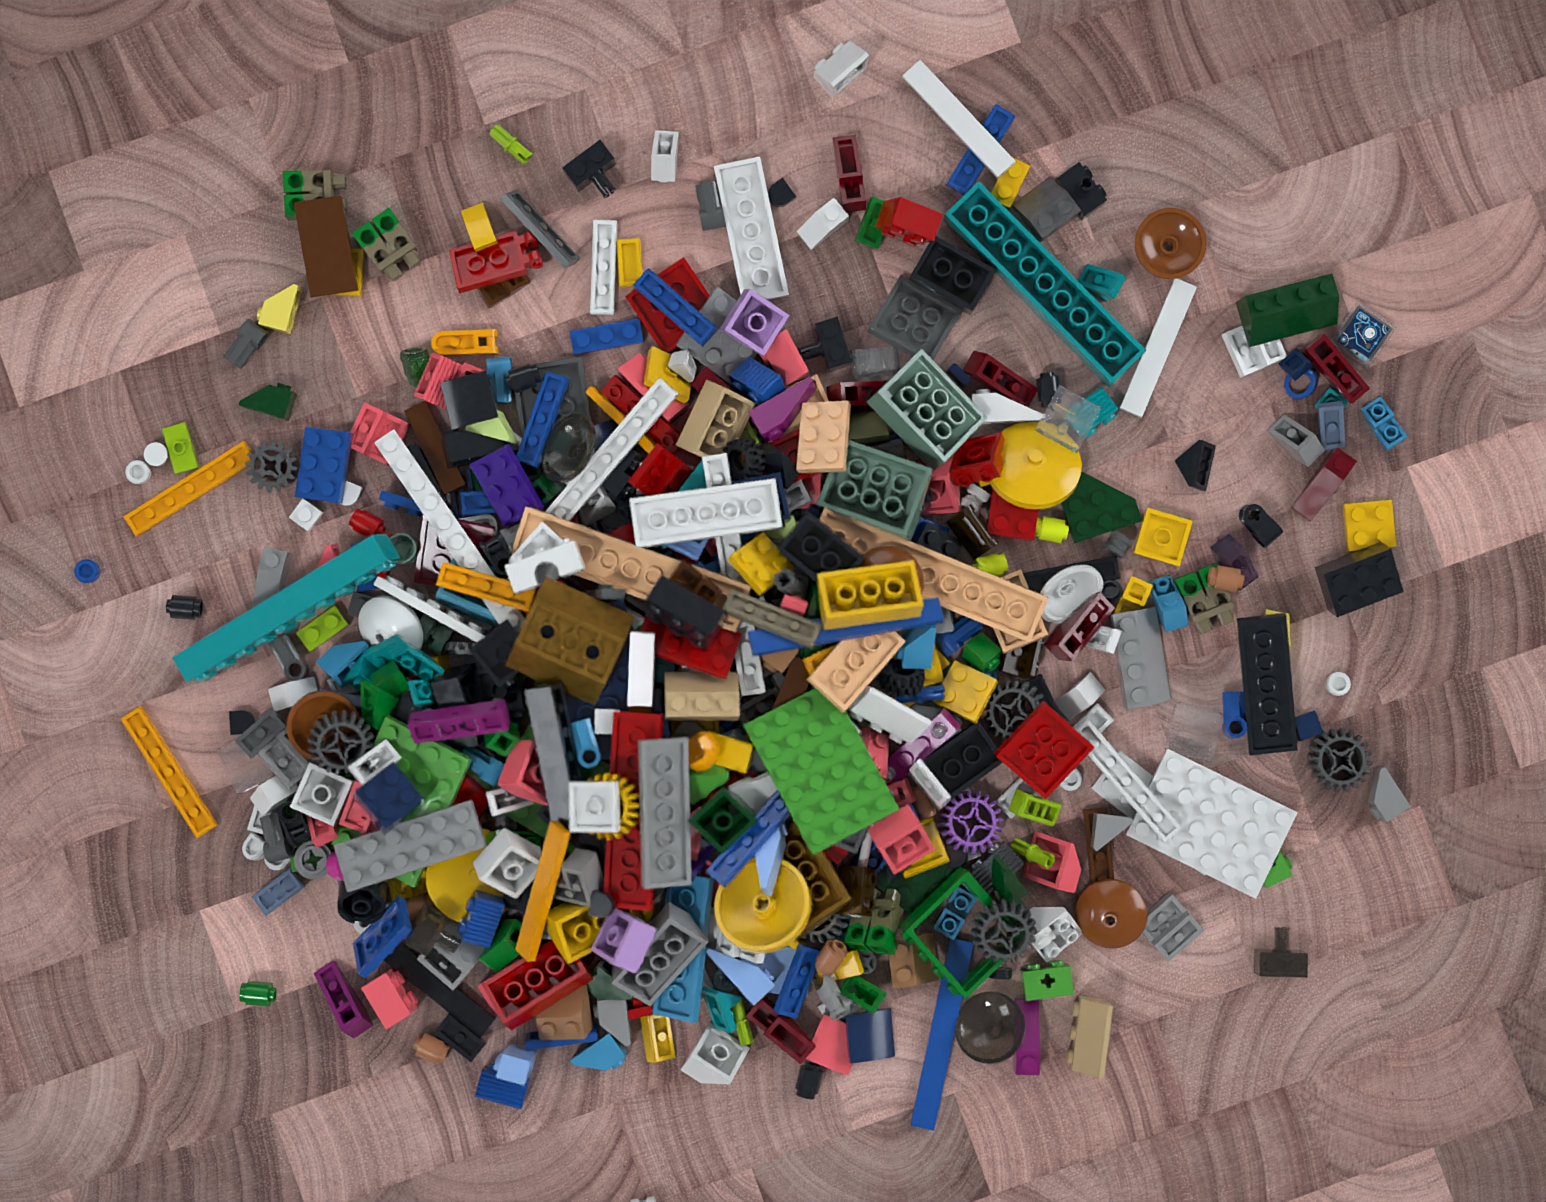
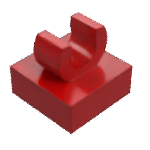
M634 996L632 997L634 1006L629 1007L627 1010L629 1020L653 1015V1005L649 1006Z

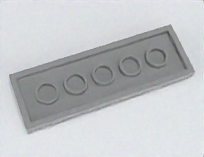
M688 738L638 740L642 888L691 885L690 823L688 822L690 818Z
M473 800L400 823L385 835L379 830L334 845L347 892L487 847Z

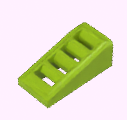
M1016 789L1009 806V811L1017 816L1054 827L1062 804ZM1051 806L1047 817L1044 818L1048 807Z

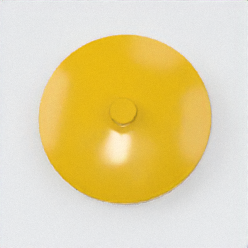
M1039 422L1018 423L1001 431L1005 438L1001 452L1004 465L1001 476L990 481L991 486L998 495L1018 507L1045 509L1060 504L1074 492L1080 479L1082 461L1078 448L1069 436L1054 426Z
M482 829L485 842H486V834H488V833H490V832H493V831H490V830H487V829ZM485 848L427 866L425 869V885L432 903L442 914L454 921L460 922L461 918H466L468 912L466 911L467 900L469 897L474 896L476 890L503 898L504 892L479 880L473 864Z
M752 858L726 888L720 884L714 904L716 921L724 936L736 947L751 953L774 952L792 943L805 928L811 912V894L808 884L801 873L793 865L782 860L771 896H767L761 889L756 858Z

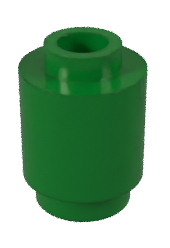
M248 981L241 984L239 999L240 1002H245L246 1005L269 1007L276 1000L277 989L273 987L272 982Z

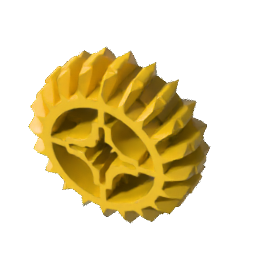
M604 773L603 777L599 774L595 775L594 780L588 779L586 782H619L620 831L597 832V838L601 839L606 836L607 840H611L614 836L620 838L623 836V833H629L631 831L630 826L633 827L637 824L634 818L640 817V813L636 811V808L640 807V803L635 802V798H638L640 794L632 793L635 786L633 784L627 786L628 779L622 778L620 780L619 774L611 776L610 773ZM622 802L624 803V813L621 810Z

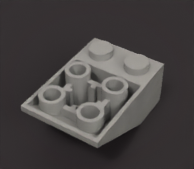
M451 920L417 958L419 962L452 990L479 962L478 958L485 949V947L461 941L460 933L458 932L459 922Z

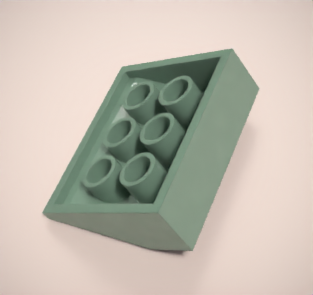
M922 348L867 401L874 411L933 471L945 463L987 419L986 415Z
M848 440L846 472H829L816 505L821 511L826 507L910 542L920 518L933 469Z

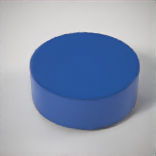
M84 559L76 564L74 574L80 582L93 583L100 576V567L95 561Z

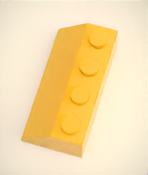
M914 560L817 574L819 606L824 630L914 618L921 615L923 600Z
M566 901L549 910L545 925L549 936L564 960L570 964L593 952L591 948L606 917L589 915L590 907ZM619 908L645 922L651 921L646 910Z

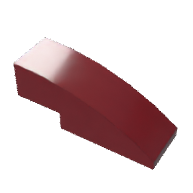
M856 134L833 137L842 208L846 213L866 210V196Z
M766 996L762 997L755 1005L750 1006L745 1017L763 1030V1035L801 1065L816 1045L788 1016L774 1012L775 1004Z

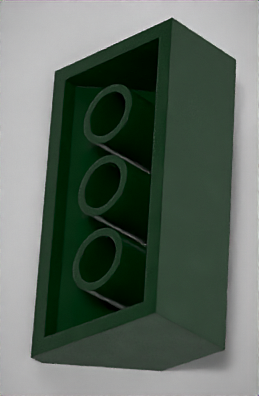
M1333 273L1247 295L1235 302L1249 348L1333 326L1338 321L1339 293Z

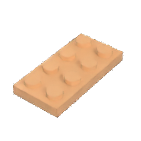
M895 631L840 641L807 680L843 713L906 641Z

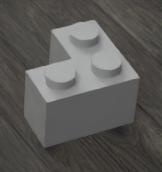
M575 848L568 859L562 862L553 898L590 907L592 891L604 892V877L596 852Z

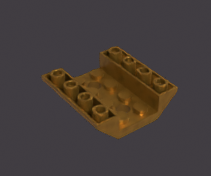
M546 576L505 666L546 684L562 682L564 692L595 705L621 651L635 616ZM551 625L555 631L554 636L550 639L543 638L540 634L542 626ZM590 645H596L600 650L599 656L595 659H590L585 654L586 648Z

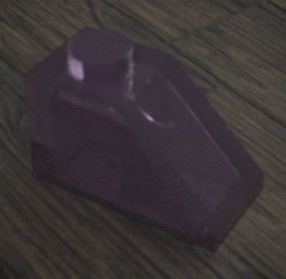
M1227 534L1210 547L1220 566L1241 570V574L1244 575L1242 589L1259 577L1246 549L1230 534Z

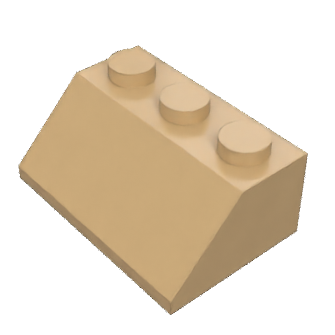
M706 380L676 446L700 457L725 453L722 450L724 447H727L726 443L731 442V440L740 439L750 417L748 411L754 409L756 403L721 385Z
M665 672V721H738L740 716L738 672H729L726 680L703 672Z
M1078 996L1077 1002H1073L1072 1016H1075V1023L1070 1026L1069 1040H1072V1047L1067 1050L1066 1063L1069 1064L1072 1071L1104 1078L1113 1005L1106 999Z

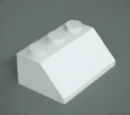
M867 686L847 709L850 711V717L860 722L863 719L869 721L868 727L879 733L883 730L890 733L888 738L899 744L902 741L911 744L932 723L926 717L870 686Z

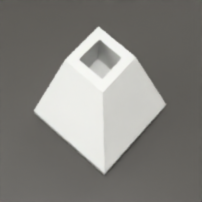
M1032 907L1030 909L1032 914L1030 918L1035 919L1036 924L1034 927L1037 929V934L1033 935L1036 941L1031 944L1046 963L1058 956L1063 949L1082 935L1081 929L1064 907Z

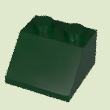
M723 787L689 818L688 822L722 854L757 822L754 810L738 794Z

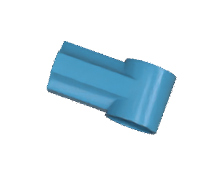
M511 357L487 358V374L495 405L513 403L512 390H509L505 379L506 376H509L508 371L512 370Z
M590 718L571 723L580 764L587 768L596 766L601 759V752L598 748ZM590 749L596 753L595 762L588 763L584 760L583 753L585 750Z
M475 747L464 748L462 753L472 758L468 769L474 771L479 775V778L497 788L505 764L494 757H489Z

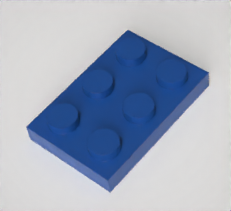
M305 427L295 497L342 504L353 433Z
M397 896L385 909L383 917L372 923L353 942L358 975L366 978L379 967L380 963L388 955L392 954L395 947L403 939L409 936L412 927L406 899Z

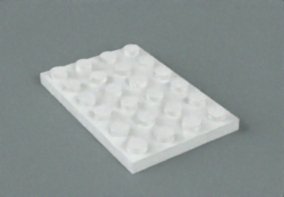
M1166 749L1148 788L1184 829L1165 844L1136 811L1132 818L1134 822L1129 825L1125 835L1256 899L1298 812L1172 750Z

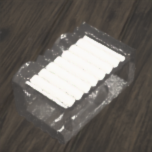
M893 346L850 350L853 381L865 382L872 381L874 378L888 381L900 370L898 349Z

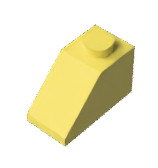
M293 284L265 300L263 307L260 306L257 312L258 324L264 328L291 335L303 289Z

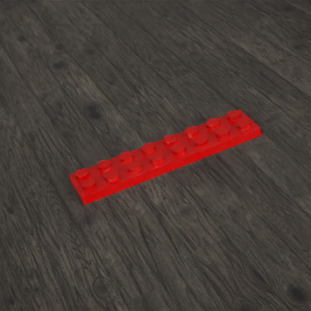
M613 712L610 774L611 776L619 774L620 780L627 778V786L632 784L635 786L632 791L633 794H640L638 740L662 739L663 714ZM640 796L635 798L636 803H640ZM622 802L621 810L624 813V803ZM640 807L636 808V811H638L639 813ZM640 817L634 818L637 824L633 827L630 826L631 831L629 833H623V836L620 838L614 836L611 840L606 839L604 892L613 896L616 903L615 908L651 911L653 910L654 888H642Z

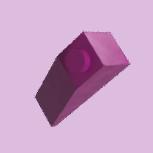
M811 376L748 411L751 421L764 442L779 439L790 427L802 410V403H806L816 390Z
M334 960L314 973L342 1032L354 1039L374 1026L364 1005Z
M1014 998L1013 1071L1016 1075H1040L1039 999L1026 1001L1023 998Z

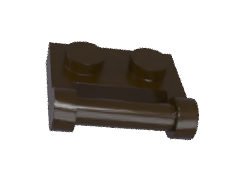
M970 504L946 523L957 538L963 542V546L975 560L997 545L999 541L996 537L993 538L974 513V507Z

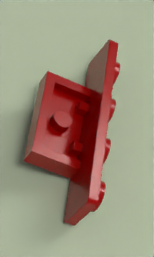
M614 375L601 391L626 416L642 399L618 375ZM660 416L646 434L673 454L679 447L676 444L681 433Z

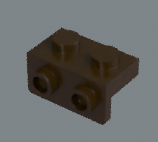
M1042 638L1008 653H1002L998 672L1022 679L1034 678L1039 669L1038 658L1044 646V639Z
M838 865V876L852 900L835 914L871 917L875 907L873 898L874 886L876 884L875 869L864 866Z

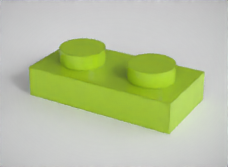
M334 605L296 632V634L308 651L312 652L350 624L339 608Z

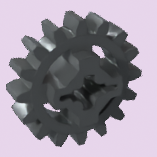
M272 440L270 446H267L265 441H263L262 448L259 449L257 446H254L255 453L247 454L251 458V462H245V466L250 467V470L245 473L246 475H253V478L250 480L252 484L257 481L259 482L258 489L261 490L266 486L267 492H271L272 487H275L279 492L281 491L280 485L289 486L288 478L291 480L295 479L291 472L298 471L297 467L292 466V463L296 462L297 459L296 457H289L292 453L291 449L284 451L285 444L281 443L279 447H276L275 441ZM276 451L280 454L268 456L265 452ZM259 458L261 460L260 469L256 472L255 464L256 460ZM264 458L271 463L277 462L275 468L279 473L278 475L271 470L266 471L268 466ZM287 461V471L284 475L281 472L282 464ZM269 476L275 477L278 481L266 482L263 479Z

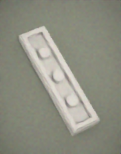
M593 220L590 315L614 316L617 220Z

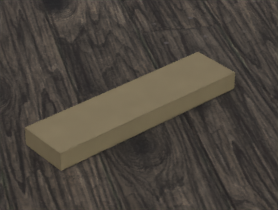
M731 589L722 608L728 616L813 649L822 625L733 589Z

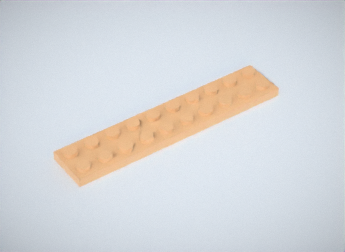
M527 506L525 507L511 551L515 553L539 524L543 522L560 538H569L570 541L574 540L577 542L586 570L574 575L602 585H613V589H625V593L646 600L659 577L663 575L669 578L682 561L645 547L636 548L634 543ZM691 564L722 590L720 596L713 603V605L720 609L723 608L731 589L748 596L750 595L752 587L749 584ZM725 614L722 628L737 632L741 620Z
M824 507L820 519L863 555L869 550L880 546H895L910 553L919 563L923 573L924 587L922 599L938 597L941 607L1025 641H1031L1049 599L1047 596Z

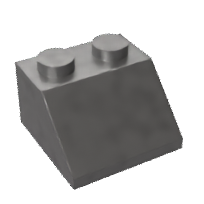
M1051 177L1012 204L1014 210L1040 243L1077 217L1081 211L1069 193Z

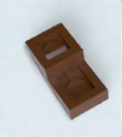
M526 274L478 288L477 291L490 309L531 283V280Z
M682 559L668 578L712 604L722 593V590L684 559Z

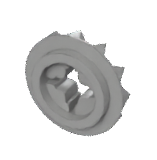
M448 642L445 644V650H450L449 654L473 655L469 649L476 643Z
M312 841L303 843L297 849L294 856V864L297 871L308 879L323 877L327 874L326 861L331 851L328 845L325 844L316 848ZM311 853H314L315 856H323L317 862V866H314L313 863L304 862L311 858Z

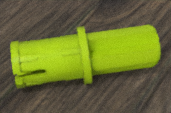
M498 124L490 130V136L505 148L504 151L506 153L512 154L522 165H525L530 160L528 158H531L533 153L519 143L517 137H512Z
M1015 838L1010 845L1013 851L1025 856L1028 862H1036L1046 869H1049V866L1052 867L1055 862V856L1040 849L1037 844L1030 845Z
M740 1000L730 1010L734 1014L740 1045L747 1046L752 1044L754 1039L748 1022L749 1019L745 1017L746 1011L743 1001Z

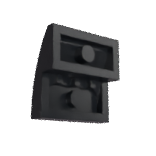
M487 371L440 383L452 430L499 418Z

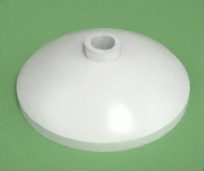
M1075 565L1067 567L1052 576L1040 592V594L1049 598L1041 615L1043 619L1050 623H1062L1097 592H1102L1103 579L1100 573L1089 565Z
M382 595L373 597L361 608L358 618L359 630L363 640L369 647L398 634L418 649H421L423 644L422 625L415 612L406 603L395 597Z

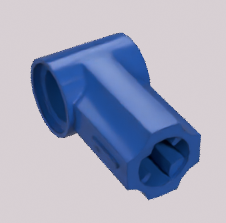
M964 616L954 624L955 631L937 634L935 642L948 657L960 649L964 642L982 630L983 626L980 622Z
M1243 691L1222 692L1223 734L1231 739L1242 737L1247 732ZM1232 721L1237 722L1240 726V731L1237 734H1233L1229 730V725Z

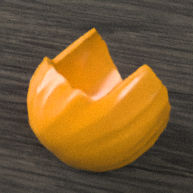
M698 732L691 739H688L689 768L695 771H706L713 767L720 754L718 741L710 732Z

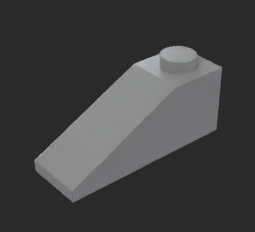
M264 546L257 572L252 608L284 589L293 556L292 553Z

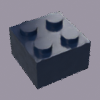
M394 762L390 763L356 790L353 797L384 835L423 805L424 797Z

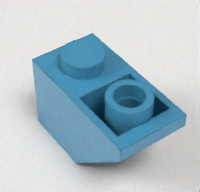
M1171 575L1148 581L1149 584L1153 585L1150 593L1156 607L1157 616L1165 632L1188 626L1186 605Z

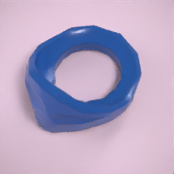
M1310 368L1304 373L1311 382L1308 384L1306 391L1301 394L1291 391L1289 383L1292 378L1287 375L1284 380V389L1287 395L1293 399H1303L1310 396L1316 390L1318 384V375L1315 370Z

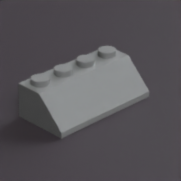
M1156 607L1110 614V627L1122 631L1114 652L1123 707L1132 709L1171 701Z
M668 902L650 922V925L657 930L637 973L635 974L615 965H612L611 983L649 1006L655 1002L708 943V938L692 917L671 902Z

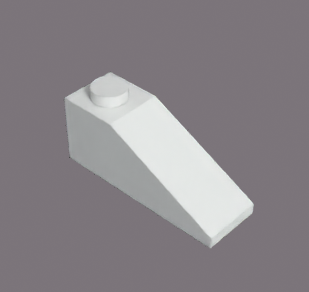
M990 389L976 390V394L970 396V400L987 417L982 424L1043 422L1045 420L1044 414L997 393H990Z

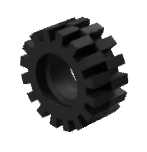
M750 438L735 439L726 443L727 447H724L722 451L727 453L731 480L733 482L759 477L763 474L761 471L765 470V466L762 463L766 462V458H762V455L765 453L764 450H759L761 447L760 443H756L755 439ZM742 453L744 454L746 460L745 468L742 466L741 463Z
M891 658L881 670V688L885 689L887 693L892 692L891 695L894 696L900 694V697H904V694H907L908 697H911L912 693L917 695L923 688L925 669H904L900 659L894 660Z

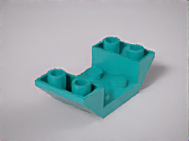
M396 634L366 649L346 674L344 681L361 692V681L365 679L373 684L369 675L392 660L396 662L406 677L416 674L421 679L428 681L442 675L444 669L433 658Z

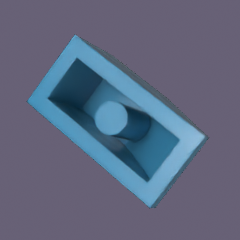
M936 624L911 628L902 635L906 642L896 652V657L900 659L902 668L931 669Z
M365 641L335 645L316 663L328 677L343 689L348 684L344 681V677L362 653L370 647Z
M607 1032L598 1038V1041L591 1043L575 1054L570 1062L572 1065L606 1071L612 1067L615 1070L625 1063L624 1058L627 1052L619 1040Z

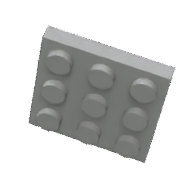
M716 287L699 312L718 328L717 332L703 347L685 332L675 345L681 350L688 349L692 358L703 366L708 367L714 374L731 385L732 382L729 375L749 356L751 359H754L757 352L740 344L719 330L737 301L722 289Z

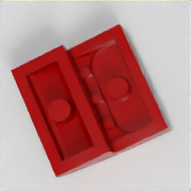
M657 443L628 482L644 494H649V496L676 493L693 473V470Z

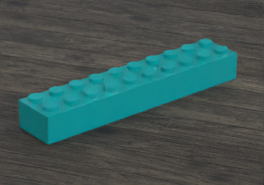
M979 181L945 213L943 220L987 265L996 269L995 273L1108 387L1147 351Z
M387 534L371 535L172 658L186 683L209 681L218 675L217 671L223 668L226 670L238 663L236 659L243 656L246 658L258 651L256 647L272 643L277 639L275 635L282 632L284 634L290 632L297 627L295 623L302 620L305 622L317 615L315 611L322 608L327 609L337 603L336 598L346 597L356 591V586L372 582L376 579L375 574L382 571L386 573L395 568V562L401 558Z

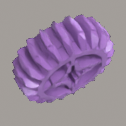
M966 790V798L960 793L957 795L958 801L955 798L949 801L952 806L946 804L943 807L948 813L939 814V817L946 818V822H940L939 827L946 826L947 830L942 831L941 836L950 835L946 843L950 844L955 841L954 850H958L960 845H962L965 853H967L968 847H970V852L974 855L977 852L976 847L983 853L985 852L984 844L989 848L994 846L990 838L996 841L999 840L1000 837L994 834V832L1003 831L1002 827L996 826V822H1003L1004 820L1003 818H996L995 814L1000 813L1001 809H992L996 805V801L993 800L988 804V794H985L980 799V791H976L974 797H972L971 790ZM966 802H972L971 808H969L965 816L954 814L959 806ZM979 805L987 812L989 823L980 819ZM971 816H973L975 818L974 820H976V823L982 825L971 826V828H968L967 826L969 824L966 825V822L961 821L960 819H970ZM952 821L963 827V840L955 833ZM977 829L988 830L982 839L970 842Z

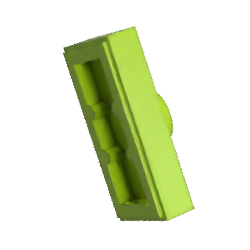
M183 422L163 428L162 431L174 473L178 475L198 469L199 464L187 423Z

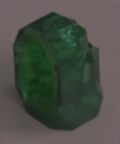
M422 347L409 348L400 352L404 374L414 388H418L419 381L430 358L428 349Z

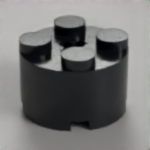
M339 881L337 900L339 915L349 923L355 924V921L363 922V925L372 924L381 919L386 908V881L351 892H347L344 881Z

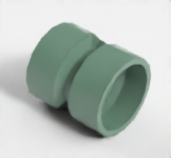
M396 533L389 538L401 558L395 563L411 565L417 561L419 541L415 537L405 533Z
M424 614L420 619L423 629L422 646L428 644L429 650L441 656L445 651V644L452 640L455 630L443 623L438 624V620Z

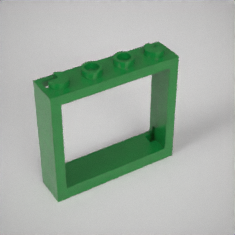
M959 867L898 927L903 931L901 937L910 946L914 944L918 948L916 954L925 963L929 961L933 965L931 971L940 980L944 978L948 982L946 988L954 996L959 994L967 999L1003 963L1002 959L999 958L995 963L992 960V956L988 959L984 958L959 983L913 931L960 884L965 886L982 907L984 904L988 905L989 908L993 907V899L969 871ZM1003 916L1006 920L1010 921L1008 916ZM1001 923L1000 925L1002 930L1005 933H1007L1006 928H1004L1003 924ZM1021 931L1020 934L1016 935L1013 938L1012 944L1020 938L1022 934ZM1001 942L998 946L1003 947L1005 945Z

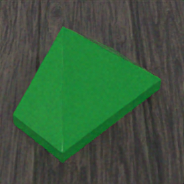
M363 679L361 681V716L366 723L379 730L385 717L390 715L399 699Z
M858 975L845 978L839 987L841 995L866 1012L875 1014L887 995L885 991Z

